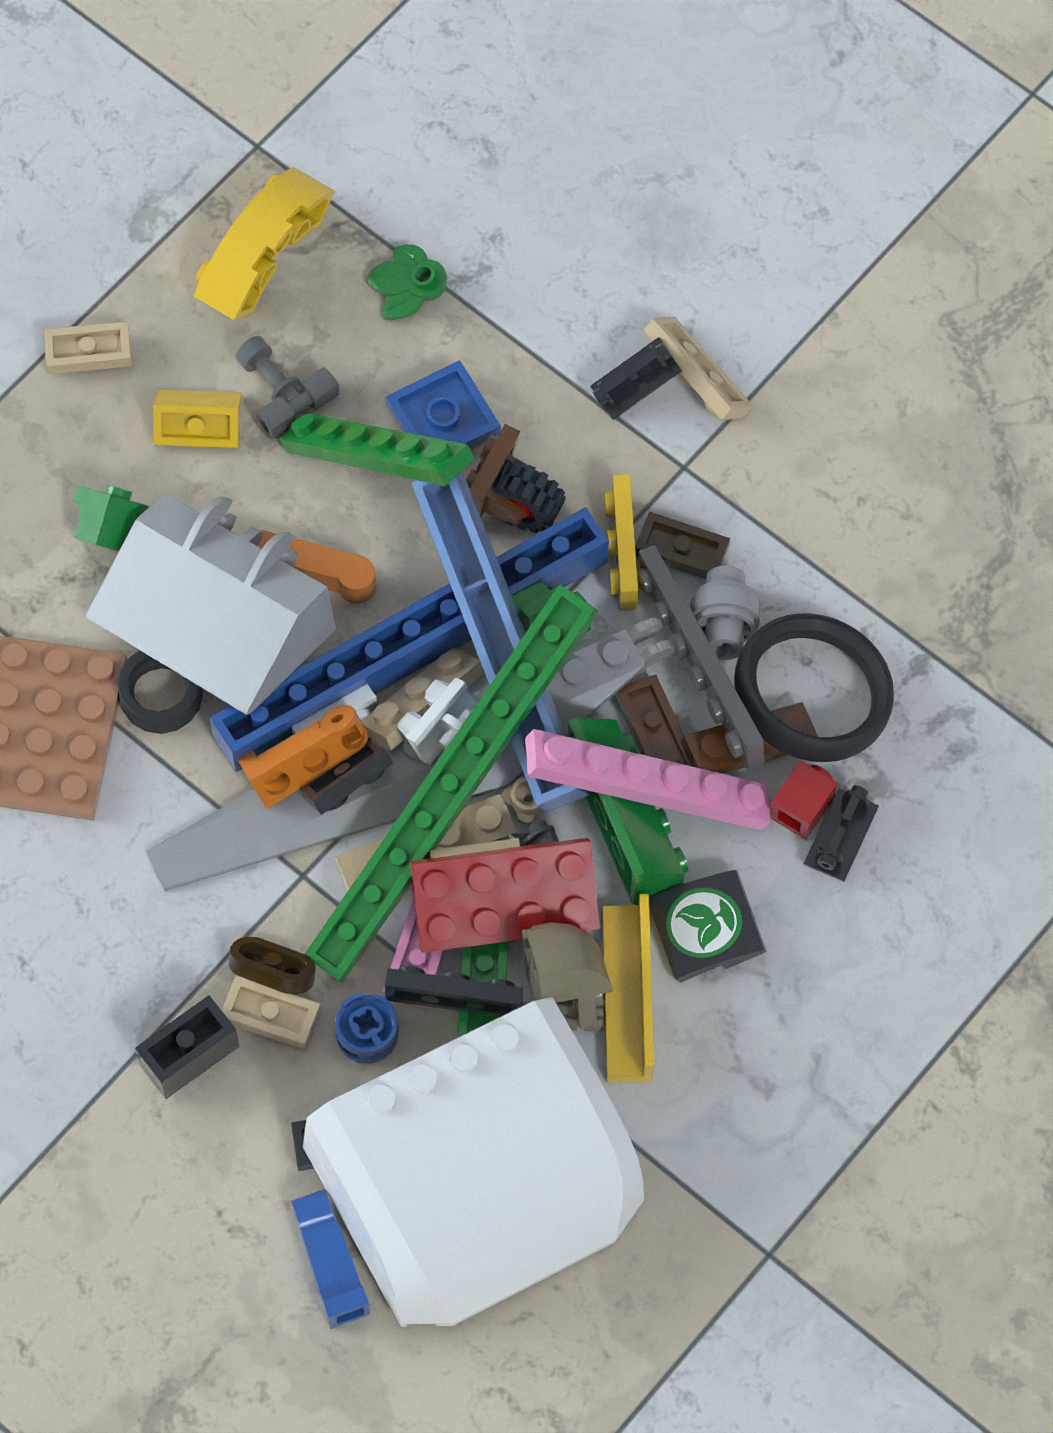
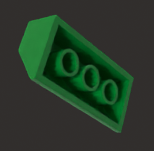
M578 717L568 720L567 737L637 753L631 734L629 732L622 733L617 720ZM588 790L589 795L585 798L631 904H639V894H649V897L682 885L684 873L688 872V865L681 848L672 847L667 835L671 833V827L663 808L656 810L653 805Z

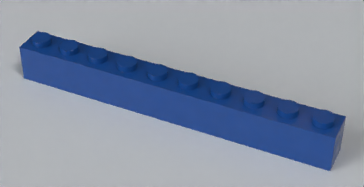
M585 507L496 558L511 596L540 580L551 590L558 587L559 584L566 587L608 563L609 539ZM450 583L294 670L250 714L246 715L230 706L210 717L214 740L234 771L238 772L243 769L238 758L252 750L256 756L269 750L293 735L292 726L366 684L376 694L435 661L451 648H458L472 640Z

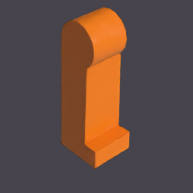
M261 530L263 538L256 546L262 549L274 535H277L276 533ZM295 538L289 548L286 549H294L298 552L292 567L327 586L328 591L340 593L345 600L351 603L366 602L373 596L376 590L374 566L369 559L361 555Z
M341 705L328 711L321 721H316L262 754L256 756L252 750L238 758V761L265 808L269 809L357 753L365 746L369 736L355 709L349 705Z

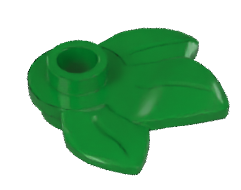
M409 244L396 246L393 252L394 261L383 262L375 266L366 277V282L372 289L387 295L382 311V317L385 320H398L416 314L424 301H432L439 298L444 293L447 284V273L444 267L437 261L428 260L422 248ZM431 275L428 280L421 282L423 278Z

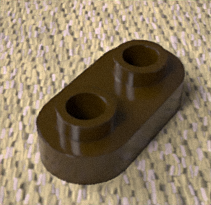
M259 937L237 939L230 947L229 968L239 977L293 995L305 993L314 985L315 962L303 953Z

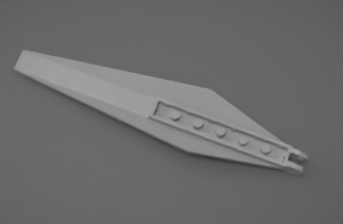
M651 617L641 621L628 631L623 629L581 640L577 643L547 687L566 736L568 734V720L576 717L588 718L635 676L646 672L645 668L672 655L675 647L668 639L646 647L640 654L635 647L636 644L660 632L663 625L659 618ZM486 674L467 689L477 702L490 686ZM406 739L391 751L383 747L394 763L384 770L383 775L371 784L362 785L348 795L347 801L342 806L326 811L322 815L307 802L300 789L269 809L265 808L255 789L149 849L147 853L164 890L168 891L395 822L445 749H443L431 765H428L420 760ZM511 740L471 798L507 788L524 774Z

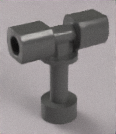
M254 336L240 346L235 358L247 372L257 370L274 389L271 396L273 401L256 412V423L263 433L273 440L291 428L296 414L308 406L316 411L339 395V384L325 367H322L302 382L295 376L287 379L269 359L272 355V348L261 336Z

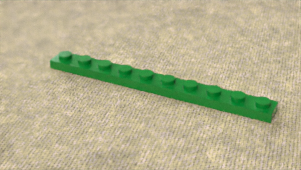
M558 585L305 952V955L309 956L317 966L340 982L345 981L412 884L410 861L430 858V851L437 848L599 613L597 609L562 585Z

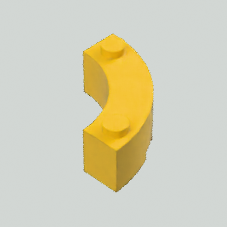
M295 167L286 170L280 175L273 174L265 187L250 201L232 224L211 260L207 259L200 266L196 275V281L199 283L193 297L233 320L252 314L263 291L277 270L278 264L274 261L276 256L284 250L287 244L294 248L307 234L320 227L335 190Z

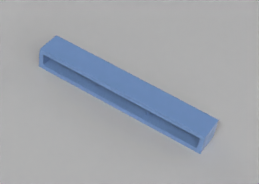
M460 472L446 486L415 480L411 482L490 685L525 635V629L465 476ZM546 688L511 741L536 805L551 812L588 796L589 792L588 790L528 777L525 743L527 735L533 729L566 736L549 690Z

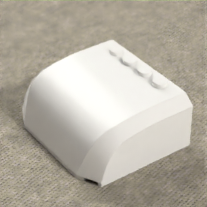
M553 997L532 1001L328 1101L306 1119L303 1149L400 1327H407V1324L454 1326L616 1242L645 1200L640 1164L629 1134L598 1075Z

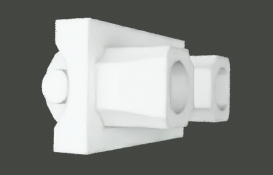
M457 677L450 684L435 679L426 690L424 697L430 706L426 713L420 716L414 711L407 712L397 726L420 760L428 765H431L443 749L447 748L478 703L468 692L466 683Z

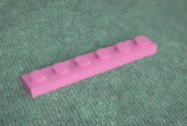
M533 729L525 738L528 777L761 831L771 823L767 784Z

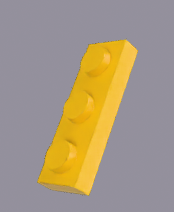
M630 474L613 475L612 491H604L605 517H613L614 530H607V538L609 539L608 556L616 555L617 566L616 569H609L610 594L619 595V610L637 609L638 583Z

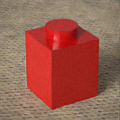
M799 761L772 800L770 818L807 840L831 805L838 783L833 780L831 774L818 765L809 766Z

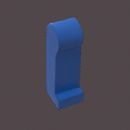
M323 1189L292 1200L291 1203L330 1329L370 1315L367 1296L359 1280L339 1222L335 1219L325 1190Z

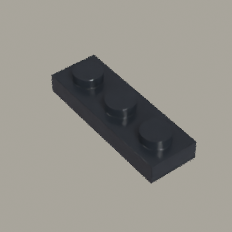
M401 966L399 970L387 969L385 996L388 1001L502 1017L523 1006V988L516 987L513 982L508 980L491 979L489 983L473 981L469 976L457 972H448L444 976L426 974L423 969L415 966Z

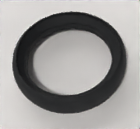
M797 613L782 616L766 623L754 632L745 643L735 667L734 688L762 739L780 752L801 760L835 762L859 754L872 745L881 735L892 713L894 702L893 680L883 656L874 644L857 629L829 616ZM796 638L823 641L842 650L856 662L868 681L871 692V708L867 719L855 730L835 737L811 736L787 726L768 709L760 695L756 674L758 662L762 655L772 646L782 641Z

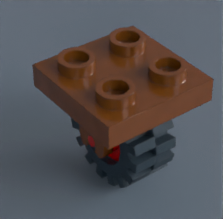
M504 424L498 437L491 434L487 439L480 454L482 459L476 471L472 469L466 478L468 487L481 519L484 513L505 520L510 525H518V529L525 531L526 528H529L532 533L542 532L553 525L566 500L565 492L562 488H557L559 484L555 480L547 479L548 474L543 471L540 473L535 470L536 467L527 465L513 457L520 431Z

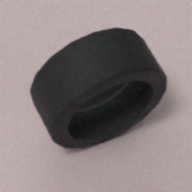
M140 650L130 656L120 669L117 687L122 710L133 725L145 732L163 734L177 731L190 723L199 711L203 696L202 688L182 676L185 681L186 691L180 703L170 709L160 711L142 707L135 699L134 694L135 684L138 679L152 670L172 669Z

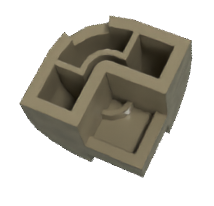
M552 922L534 925L531 929L522 930L525 972L534 1001L553 997L555 1003L571 1000L579 1028L597 1025L596 1006L603 1005L604 993L614 991L600 948L591 935L574 925Z

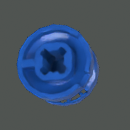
M358 993L346 999L341 1004L337 1015L335 1014L334 1027L336 1039L340 1050L349 1059L358 1063L372 1064L385 1059L393 1052L398 1042V1017L393 1005L386 998L376 993L374 995ZM347 1051L354 1053V1056L348 1054Z

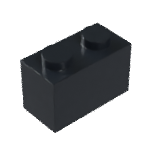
M208 995L135 1047L139 1065L163 1097L167 1099L236 1050L240 1045L236 1028L211 996Z

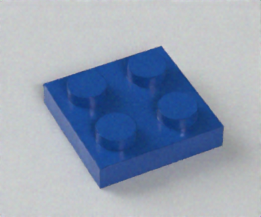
M460 360L385 396L386 405L403 432L467 444L469 449L487 441L491 434L497 436L501 432L500 423Z

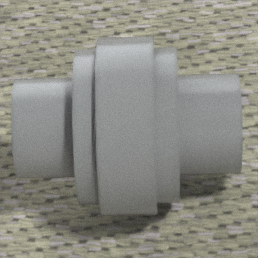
M718 566L709 570L706 583L697 589L690 602V609L719 660L738 658L744 647V642L748 641L760 624V601L753 589L745 584V573L733 566Z

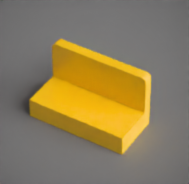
M158 390L153 403V445L238 448L240 444V408L243 402V393Z

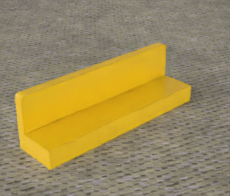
M639 894L638 905L603 906L602 908L603 959L614 991L604 993L607 1083L652 1082L654 1045L649 894Z

